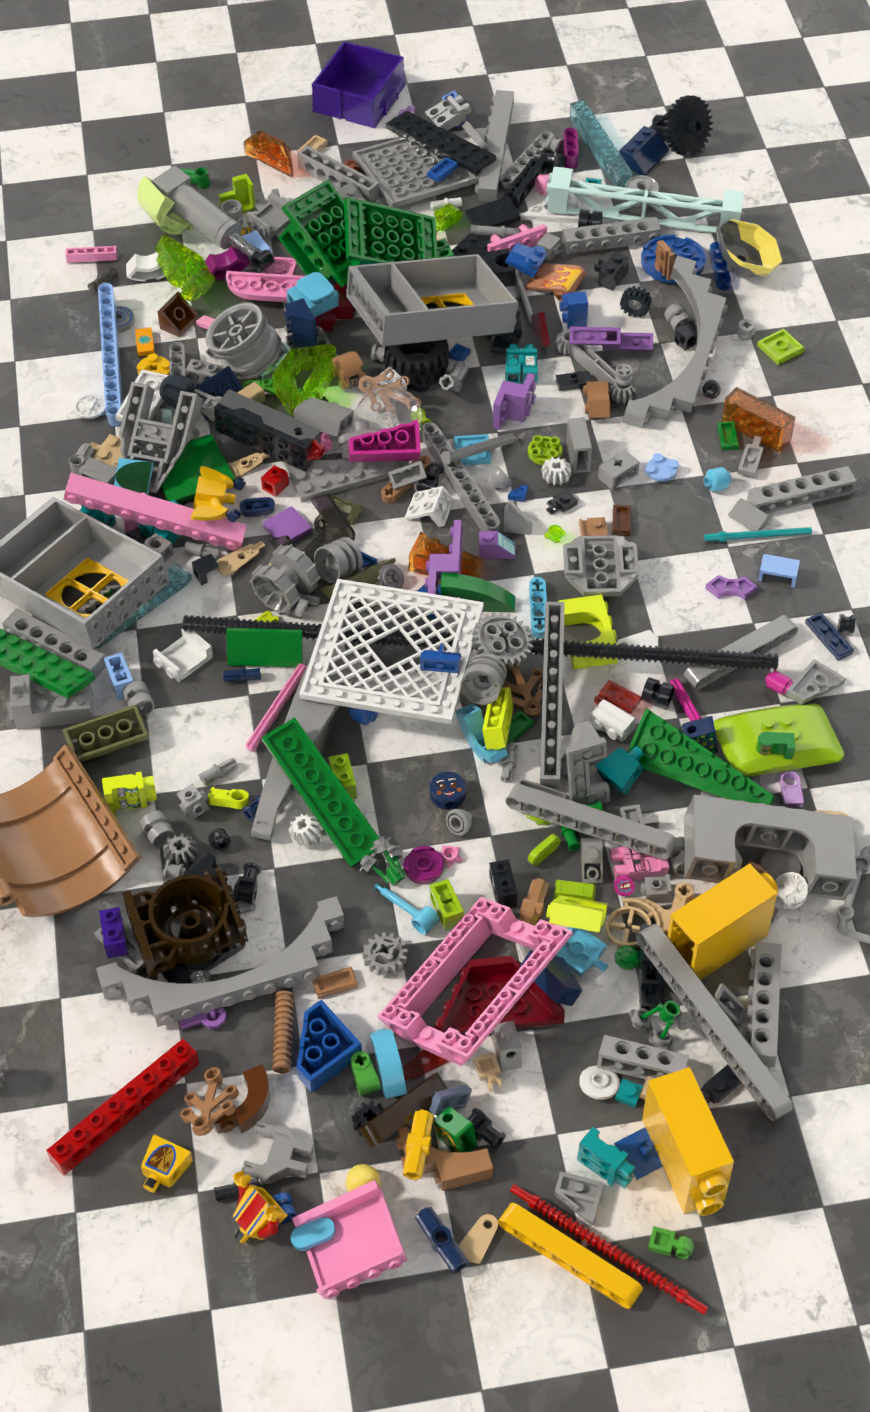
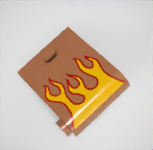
M544 263L535 277H531L524 288L528 290L553 291L556 299L562 302V295L574 293L585 278L586 272L578 265Z

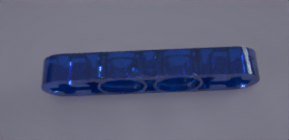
M713 242L710 244L709 255L717 289L725 291L730 288L731 276L727 269V262L722 257L719 243ZM718 270H723L725 272L719 273Z

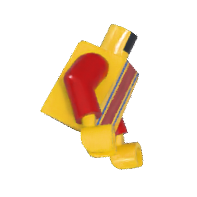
M243 1170L236 1172L233 1175V1180L239 1188V1199L233 1218L241 1227L234 1237L239 1242L245 1244L250 1237L264 1240L277 1234L279 1224L287 1217L286 1212L264 1188L249 1185L251 1181L250 1175H244Z

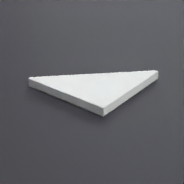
M570 193L568 207L581 209V200L573 193ZM545 202L538 203L529 208L527 212L519 214L520 219L526 221L578 224L579 215L566 213L565 215L547 212L548 205H545Z

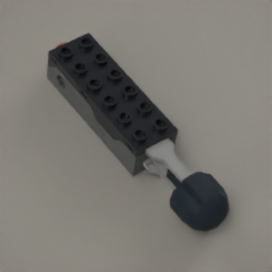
M172 374L162 380L159 393L164 403L176 409L180 391L198 394L203 399L200 413L205 414L211 421L215 422V431L233 438L235 441L244 443L251 448H255L266 455L277 458L281 462L290 464L305 472L314 460H318L323 456L324 446L320 444L319 429L230 389L223 397H213L198 390L197 381L186 376Z

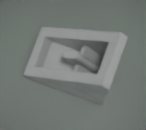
M722 983L719 985L714 999L734 1026L741 1027L747 1013V1008Z

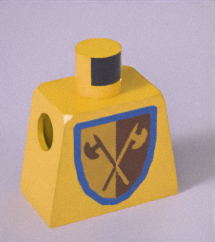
M153 1135L141 1165L142 1173L147 1177L143 1187L152 1193L156 1191L159 1184L168 1188L172 1187L192 1163L191 1151Z

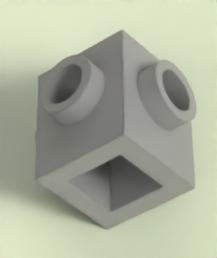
M193 783L177 793L178 798L182 802L179 805L185 815L189 813L193 819L210 809L206 803L209 800L203 790L198 791Z

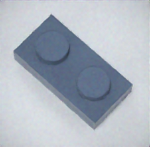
M466 1084L435 1092L429 1111L434 1115H438L448 1107L454 1110L466 1108L472 1089Z

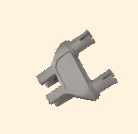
M258 1121L255 1127V1135L273 1138V1143L267 1162L264 1165L244 1161L243 1165L245 1166H242L244 1175L248 1174L251 1177L260 1178V1181L265 1184L277 1182L287 1176L306 1179L308 1174L307 1163L296 1161L294 1157L312 1160L314 1144L296 1140L284 1123L272 1125Z

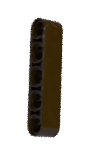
M436 1072L360 1127L359 1131L370 1148H373L412 1120L415 1111L428 1108L432 1104L435 1092L446 1090L448 1087L439 1073Z

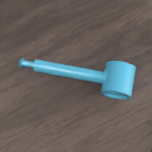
M380 883L375 884V890L381 891L380 893L413 916L411 923L419 933L426 935L440 921L439 915L430 906L417 910L386 887L382 888Z

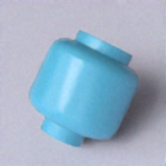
M724 467L709 469L704 477V484L712 492L725 490L731 483V474Z

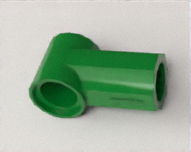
M199 167L196 170L180 168L181 171L191 177L190 183L197 184L198 188L204 189L210 186L209 174L206 168Z

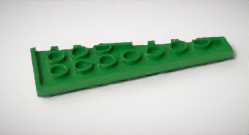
M645 708L627 751L629 753L635 746L643 751L644 755L638 760L642 769L720 798L736 801L743 800L757 804L764 803L772 806L775 799L773 794Z

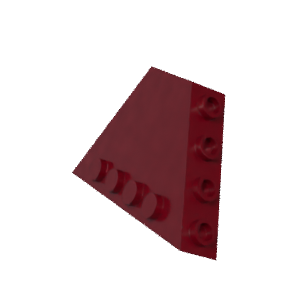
M511 955L470 960L467 967L462 968L460 981L458 984H454L451 993L452 997L445 1002L444 1013L442 1017H438L435 1029L445 1033L451 1027L459 1031L460 1034L465 1035L520 969L522 963L516 961ZM533 982L500 1023L514 1021L516 1029L563 1024L565 1010L561 1004L555 1003Z

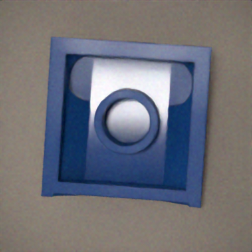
M516 243L505 263L515 266L517 270L534 278L546 261L547 252L541 246L531 248Z

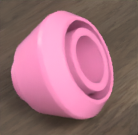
M538 175L535 179V186L541 195L547 196L546 189L547 183H549V175Z

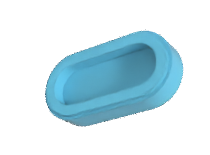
M322 1217L295 1228L291 1233V1242L294 1248L299 1251H305L331 1240L336 1232L334 1223L331 1219Z

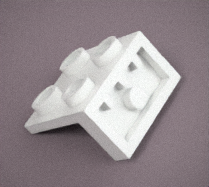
M444 486L415 492L405 518L406 520H411L429 515L438 527L445 526L454 500Z

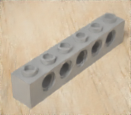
M308 145L297 153L298 168L322 181L329 179L337 189L351 182L368 202L374 203L380 198L379 182Z
M657 217L569 228L563 229L562 243L566 254L646 244L650 240L661 236V227Z
M848 466L761 487H754L748 491L747 502L768 514L852 494L855 491L856 479Z
M17 608L2 623L7 633L24 639L94 673L95 679L106 668L104 662L105 654L96 649L89 648L67 634Z
M756 941L755 949H751L750 962H754L753 967H750L749 980H753V984L749 986L748 998L752 999V1004H748L747 1017H751V1023H747L746 1036H750V1042L747 1043L765 1066L775 1067L778 1045L782 944ZM758 1020H763L766 1023H760ZM757 1039H763L765 1042H759Z

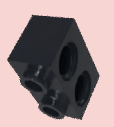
M509 859L489 862V878L495 902L509 908L516 907L518 893Z

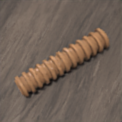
M286 990L279 991L275 995L276 1011L274 1018L275 1035L272 1070L279 1074H285L292 1070L294 994Z

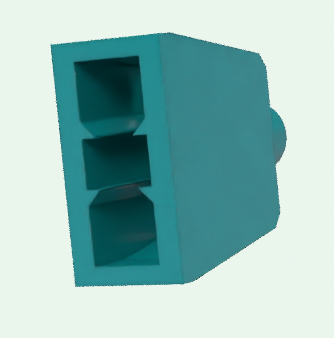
M637 746L629 753L620 747L596 764L595 767L602 777L622 794L626 795L643 771L638 760L644 753Z

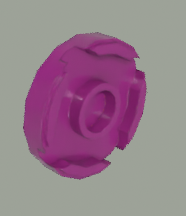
M420 846L411 850V853L405 857L404 870L406 876L411 881L417 884H429L436 881L442 875L444 860L442 854L433 847Z

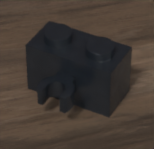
M614 252L607 262L599 259L598 265H594V270L599 272L598 285L613 291L628 273L629 257Z

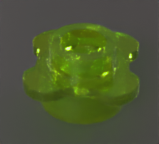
M551 525L548 528V532L544 533V537L554 543H559L561 537L565 536L566 533L559 525Z

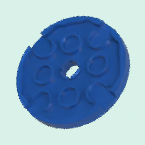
M663 235L650 240L643 247L641 265L644 271L654 280L677 284L673 279L667 281V276H663L655 268L657 242L661 240L671 248V253H675V260L677 256L696 261L694 267L697 268L696 275L699 276L705 268L706 254L699 243L688 237L683 239L677 238L676 235Z

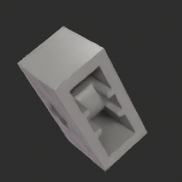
M625 450L599 466L598 478L613 490L639 474L640 462Z

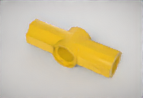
M426 1110L415 1111L412 1130L407 1138V1154L403 1176L410 1180L422 1179L425 1160L430 1152V1135L434 1114Z

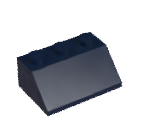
M643 126L619 150L618 165L646 176L669 152V148L656 130Z
M304 298L286 303L283 315L286 321L284 327L287 333L285 337L287 345L291 346L294 352L314 358L319 357L316 319Z

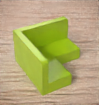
M247 173L232 177V191L218 194L220 208L222 203L227 200H237L242 205V214L256 210L254 186Z

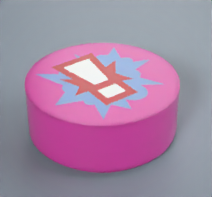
M620 875L614 881V889L618 895L625 897L633 893L635 884L630 876Z

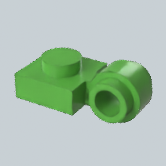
M653 1226L648 1251L670 1256L672 1249H674L675 1255L678 1258L689 1259V1256L693 1253L694 1244L692 1243L693 1240L689 1237L681 1236L676 1240L675 1231Z

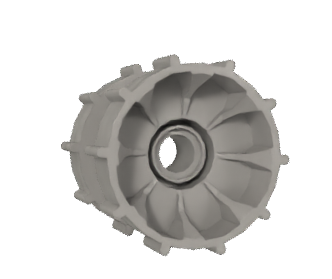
M292 544L289 546L280 545L272 553L273 557L269 561L272 565H260L252 572L253 576L249 581L255 592L254 594L258 596L266 607L276 611L279 615L281 613L290 614L297 607V602L301 598L298 593L310 594L318 586L317 582L321 578L315 567L316 564L310 560L304 551L302 552L293 547Z

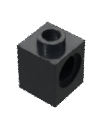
M692 321L675 329L674 342L684 351L697 344V326Z

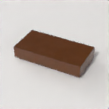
M613 505L612 535L630 536L631 505Z

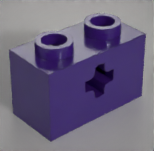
M120 907L100 910L99 915L107 958L128 955Z

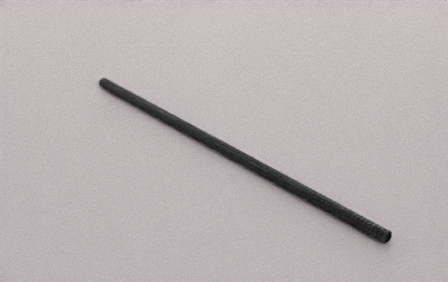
M185 615L182 627L185 632L187 630L193 632V630L195 632L201 631V633L205 631L210 633L212 631L215 634L216 632L219 634L224 632L226 634L227 628L302 630L303 638L315 640V638L318 639L322 624L316 625V623L310 625V623L304 625V623L298 624V622H295V624L289 622L288 624L286 621L275 623V621L269 622V620H266L264 622L260 620L258 622L256 619L254 621L252 619L246 621V619L240 620V618H237V620L231 618L229 620V618L223 619V617L219 619L214 617L212 619L210 616L208 618L205 616L200 618V616L194 617V615L188 617V615ZM357 626L354 627L358 633L366 629L362 626L359 628ZM380 628L373 630L376 635L385 632L380 630ZM351 629L343 633L346 638L355 635ZM398 630L375 641L376 644L380 642L382 645H385V643H388V645H391V643L394 645L399 644L400 646L403 644L405 646L411 645L402 632ZM424 631L423 633L425 636L433 633V631H430V633ZM450 632L440 634L444 639L451 636ZM367 633L362 638L367 641L373 638V636ZM418 633L410 636L414 642L422 638ZM437 636L429 639L433 645L440 642ZM358 638L352 640L353 643H356V641L361 643ZM536 638V640H533V648L530 654L535 653V655H538V653H541V655H544V638L542 640ZM454 639L447 642L450 647H452ZM566 640L563 646V655L565 657L577 655L576 657L582 656L583 658L585 656L591 658L592 656L595 659L597 657H600V659L606 657V659L612 658V660H615V658H618V660H621L622 658L624 661L636 659V661L642 660V662H645V660H648V662H651L653 660L655 663L657 661H660V663H663V661H666V663L672 662V664L675 662L681 664L683 662L685 665L687 663H690V665L693 663L696 665L701 664L702 666L713 664L715 667L717 665L719 667L723 665L725 667L731 666L732 668L743 666V668L749 667V669L755 667V669L761 668L762 670L765 668L767 670L771 668L777 670L779 662L778 654L772 655L769 653L766 655V653H762L761 655L759 652L756 654L750 652L748 654V652L742 653L741 651L738 653L732 651L731 653L729 650L726 652L723 650L720 652L718 650L712 651L711 649L700 651L698 648L696 650L694 648L690 650L688 648L682 649L681 647L679 649H676V647L670 649L668 646L667 648H664V646H661V648H658V646L652 647V645L640 647V645L634 646V644H631V646L625 644L624 646L622 643L610 645V643L604 644V642H601V644H598V642H595L593 644L592 641L580 643V641L574 642V640L572 642ZM426 642L417 645L418 647L420 645H423V647L428 646Z

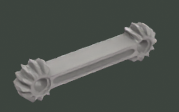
M569 329L567 331L562 330L561 333L557 334L556 349L559 350V353H564V356L570 354L587 371L589 370L598 381H608V392L612 401H617V404L623 402L625 405L626 402H629V399H635L637 396V384H635L634 379H632L631 384L626 386L617 384L615 381L616 371L587 345H569Z

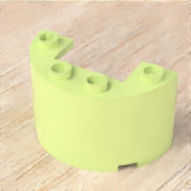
M144 176L139 183L137 192L138 203L161 230L167 234L179 235L186 229H193L192 225L176 213L167 214L175 202L163 195L152 183V179Z

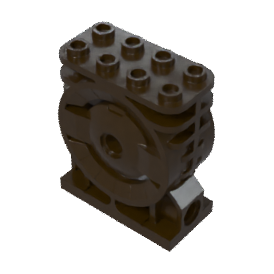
M218 866L215 867L216 874L209 875L208 870L203 871L204 876L183 875L173 878L161 885L155 893L148 890L132 895L130 890L122 892L127 915L149 979L157 980L158 973L173 969L176 963L187 965L200 964L222 954L225 947H228L230 952L234 950L233 944L240 943L241 948L246 946L245 942H248L246 924L244 919L240 918V909L238 903L234 902V893L231 885L228 886L225 869L221 870ZM175 907V911L172 913L171 908ZM211 911L215 914V916L217 917L218 922H219L216 927H215L214 916H213V914L211 913ZM167 921H168V931H169V935L165 934V927H166Z

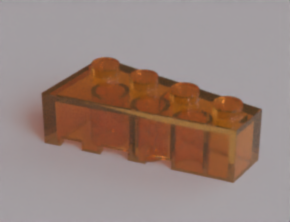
M420 532L409 553V571L429 576V572L426 571V562L430 561V554H449V545L446 546L440 543V540L434 537L430 539L426 537L425 533ZM462 551L461 574L482 579L484 576V559Z

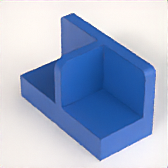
M440 643L439 651L424 650L421 652L420 670L459 674L461 653L444 652V643Z

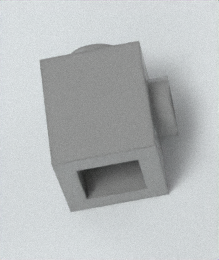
M546 233L537 242V246H541L546 250V260L551 261L561 251V238L550 233Z

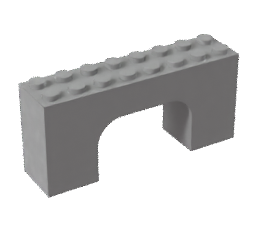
M694 795L685 813L684 875L686 879L715 883L722 882L728 878L736 863L735 846L746 845L782 850L796 856L802 864L803 877L808 883V895L845 900L857 880L853 817L842 814L835 815L825 812L786 808L784 806H771L764 803H750L743 800L736 801L707 797L705 795Z

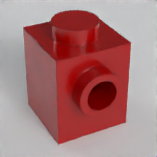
M274 465L261 477L262 490L277 497L289 485L288 472Z

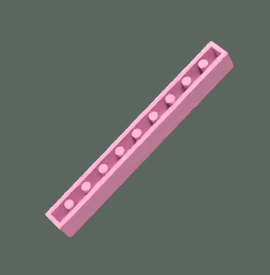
M70 473L63 500L71 504L83 505L88 509L100 510L106 514L117 515L126 520H134L143 525H151L160 530H168L177 535H185L194 540L209 542L211 545H219L232 551L241 548L247 527L246 524L236 521L230 522L226 518L210 521L192 520L191 514L195 509L74 473Z

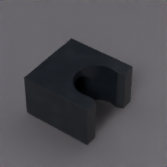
M508 249L477 253L505 287L516 285L515 266H509L505 263L509 256Z

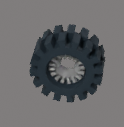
M633 286L632 289L631 287L625 289L620 300L621 310H624L625 314L628 312V316L632 314L634 318L637 315L639 318L642 315L645 316L652 302V297L649 296L650 293H645L646 289L640 290L641 287L639 286L638 289H636V286Z

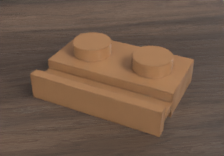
M661 240L657 242L655 268L663 276H667L666 280L669 281L672 280L670 277L675 263V253H671V248Z
M605 517L587 518V520L579 519L581 536H608Z

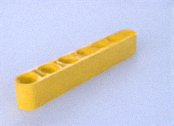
M510 1203L498 1220V1224L505 1231L626 1309H630L643 1290V1287L636 1280L516 1203Z

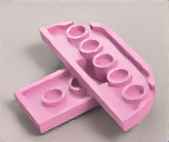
M274 257V263L261 273L226 272L228 288L236 296L244 300L287 302V290L296 286L297 281L305 276L295 275L298 266L294 258Z

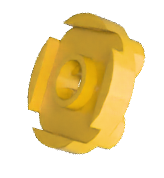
M155 353L149 354L148 357L141 360L137 365L138 375L141 370L170 375V362L164 357L157 356Z

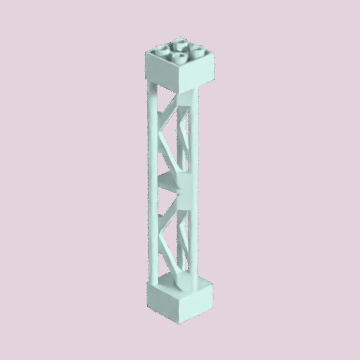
M554 167L553 173L549 174V183H547L546 193L549 196H546L545 205H548L547 212L579 215L580 208L568 207L570 193H573L592 207L589 210L590 213L602 211V218L628 221L647 218L645 217V211L648 203L667 217V220L657 219L660 226L717 233V227L695 224V221L715 215L718 212L721 213L719 225L728 219L740 221L744 196L743 191L725 189L723 200L572 181L573 169ZM586 195L629 201L604 209ZM643 203L641 217L619 214L621 210ZM662 205L704 210V212L680 219Z

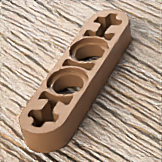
M420 456L419 460H414L410 463L422 461L424 470L428 472L431 460L427 456ZM390 481L381 490L382 501L388 504L394 503L416 482L393 489Z

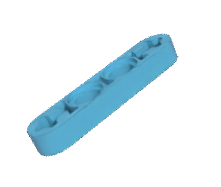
M534 577L529 581L531 632L536 638H544L545 601H547L546 583L543 578ZM535 585H539V591H536ZM535 598H541L543 601L540 603H536L533 600ZM536 612H541L544 615L542 617H536L534 614ZM538 624H541L542 630H538Z

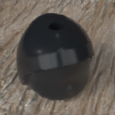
M708 380L702 387L703 395L707 398L714 399L720 394V385L716 380Z
M215 829L208 837V841L214 849L222 851L229 848L231 839L224 829Z

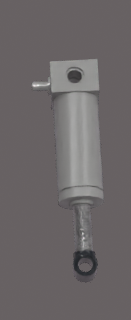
M173 166L152 180V183L163 195L175 202L167 213L168 215L173 212L222 249H228L231 246L236 247L251 259L254 268L259 272H262L274 263L272 253L268 250L262 251L242 238L240 236L241 225L190 187L191 177L179 168Z

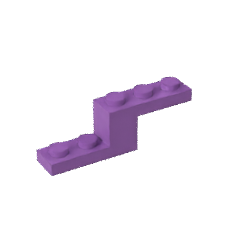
M570 326L569 345H602V350L653 351V333L621 332V328Z
M454 520V527H450V537L453 538V544L449 545V554H430V561L426 562V571L429 572V578H425V588L428 589L429 594L438 595V578H441L442 572L461 574L463 525L461 520Z

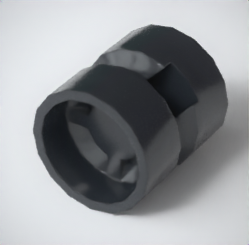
M580 209L578 227L602 224L603 212L593 211L590 213L589 210Z
M648 677L642 691L641 701L650 704L656 702L657 706L667 709L672 700L675 685L666 682L660 684L659 680Z

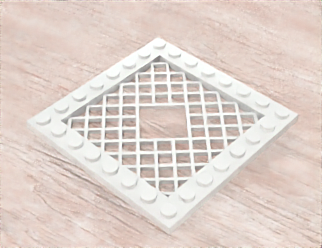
M337 579L299 693L300 699L452 725L461 692L460 682L468 666L474 644L471 641L473 637L472 632L476 623H479L484 602ZM361 602L364 606L355 609L352 604ZM380 605L382 609L374 613L371 607ZM398 608L400 612L392 615L389 610ZM367 609L371 615L362 618L359 613ZM414 610L419 615L411 619L407 613ZM386 613L389 618L381 621L378 616ZM435 614L437 618L429 621L426 616ZM356 615L359 620L351 624L348 618ZM404 615L408 621L399 624L396 619ZM453 617L456 621L448 625L444 619ZM374 618L377 624L370 627L366 621ZM420 619H423L426 624L418 627L414 623ZM393 621L396 626L388 630L385 624ZM441 621L445 627L436 630L433 625ZM363 624L366 629L358 633L354 627ZM411 624L414 630L407 633L403 627ZM458 625L455 633L452 628ZM381 627L385 631L376 635L373 630ZM429 627L433 633L425 636L422 630ZM351 629L355 635L346 638L343 633ZM400 630L418 653L386 668L369 644ZM448 630L451 636L444 639L440 634ZM370 633L373 638L365 641L362 636ZM418 633L422 638L414 642L410 636ZM437 636L440 642L433 645L429 639ZM358 638L361 644L353 647L350 641ZM454 639L453 645H452V648H451L450 645H449L447 642H449V641H451V640ZM426 642L429 647L424 650L438 651L436 648L440 646V643H444V646L448 649L444 652L461 653L459 674L445 672L444 677L435 671L424 674L420 670V664L417 665L413 661L424 651H421L417 645ZM347 644L350 649L342 653L338 647ZM365 647L369 652L361 656L357 650ZM336 650L339 655L333 657ZM354 653L357 658L349 662L345 656ZM373 656L376 661L367 664L364 659ZM342 658L345 664L337 667L334 662ZM358 662L364 665V667L355 670L352 666ZM410 662L413 668L405 671L401 665ZM379 664L383 670L375 674L371 668ZM349 667L352 673L344 676L341 670ZM398 667L402 673L394 677L390 671ZM368 670L371 676L363 680L359 674ZM417 671L420 677L412 680L409 674ZM337 673L340 679L332 682L329 676ZM386 673L390 679L382 683L378 677ZM436 674L439 680L431 683L428 677ZM356 676L360 682L351 685L348 679ZM406 677L409 682L401 686L397 680ZM375 679L379 685L370 689L366 683ZM424 680L428 685L420 689L416 683ZM344 682L347 686L338 685V684ZM394 683L397 688L389 692L385 686ZM441 684L440 691L438 692L435 686ZM363 685L365 689H360L358 687ZM413 686L416 691L408 695L404 689ZM382 688L384 692H378L377 690ZM432 689L435 695L427 698L423 692ZM401 691L404 696L396 695V693ZM420 695L423 699L414 697Z

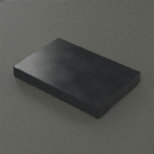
M510 196L465 210V215L471 225L500 227L521 220Z

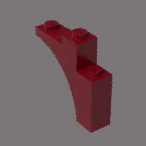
M337 283L334 289L339 293L338 306L315 317L316 326H320L323 331H333V324H336L338 319H353V312H356V309L346 297L347 285L341 288Z

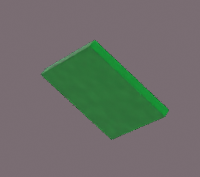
M211 434L187 442L161 486L167 501L175 500L178 503H182L195 498L198 478L201 476V466L214 469L231 478L233 482L236 481Z

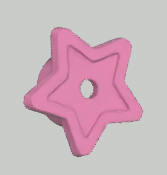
M442 846L441 854L447 868H450L453 863L462 862L463 859L458 855L459 847Z

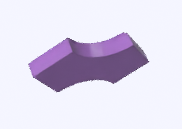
M718 575L706 584L705 589L718 599L723 596L733 595L745 600L757 591L758 586L745 576L737 579H728Z

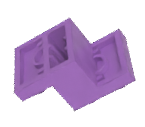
M528 373L523 385L503 380L493 403V429L500 430L502 423L505 424L506 419L525 422L526 417L530 416L531 405L535 404L536 394H534L537 382H534L535 374Z

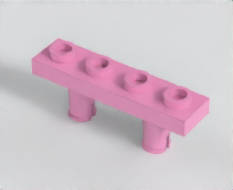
M522 224L519 227L518 234L504 239L494 234L490 238L492 243L487 244L488 252L508 249L510 254L516 243L528 247L535 246L547 233V227L543 224L529 229L527 225Z

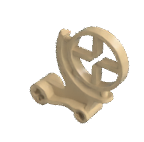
M682 882L676 886L673 905L669 910H665L655 902L643 898L622 899L624 907L613 911L606 921V934L609 941L619 948L622 945L634 946V948L639 947L637 941L628 943L630 931L626 929L624 923L612 922L617 916L629 913L627 923L628 927L632 928V932H639L640 926L632 925L634 914H637L646 921L647 925H651L650 918L653 917L656 924L661 926L662 931L667 936L670 915L694 900L692 885ZM609 928L625 930L623 942L615 939L611 935Z

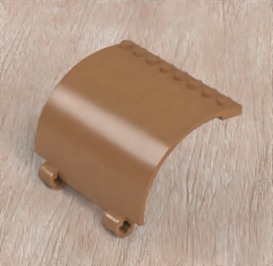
M64 745L53 757V762L34 778L10 791L0 794V906L9 905L14 901L22 916L45 917L80 907L112 888L142 858L79 759L68 745Z

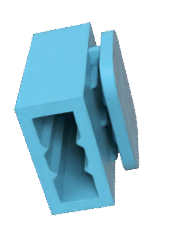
M313 272L299 279L296 286L287 290V302L304 298L315 318L338 306L339 293L321 273Z

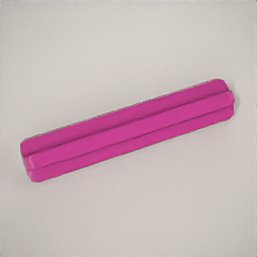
M672 679L670 684L675 685L674 693L690 722L702 719L680 679Z

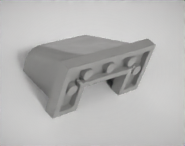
M590 721L580 723L573 728L570 747L566 748L570 800L580 804L584 803V805L596 804L598 801H601V804L610 802L609 785L603 781L594 765L595 760L608 757L607 742L604 737H599Z

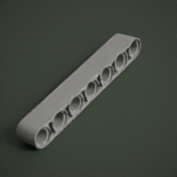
M783 615L718 650V652L721 650L724 652L729 650L731 653L732 651H736V653L739 651L742 653L748 652V654L750 652L754 654L759 652L762 655V653H766L793 638L798 632V627L786 615ZM693 664L686 669L684 677L695 689H701L737 669V666L732 668L731 666L725 667V665L722 667L717 665L715 667L713 664L707 666V664L704 666Z

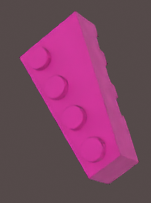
M418 420L408 424H399L397 427L389 429L384 428L378 432L351 437L348 442L349 462L419 460L421 454Z

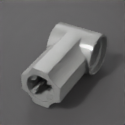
M84 443L80 446L77 453L69 458L71 473L79 475V468L89 457L92 458L94 456L95 448L90 444Z

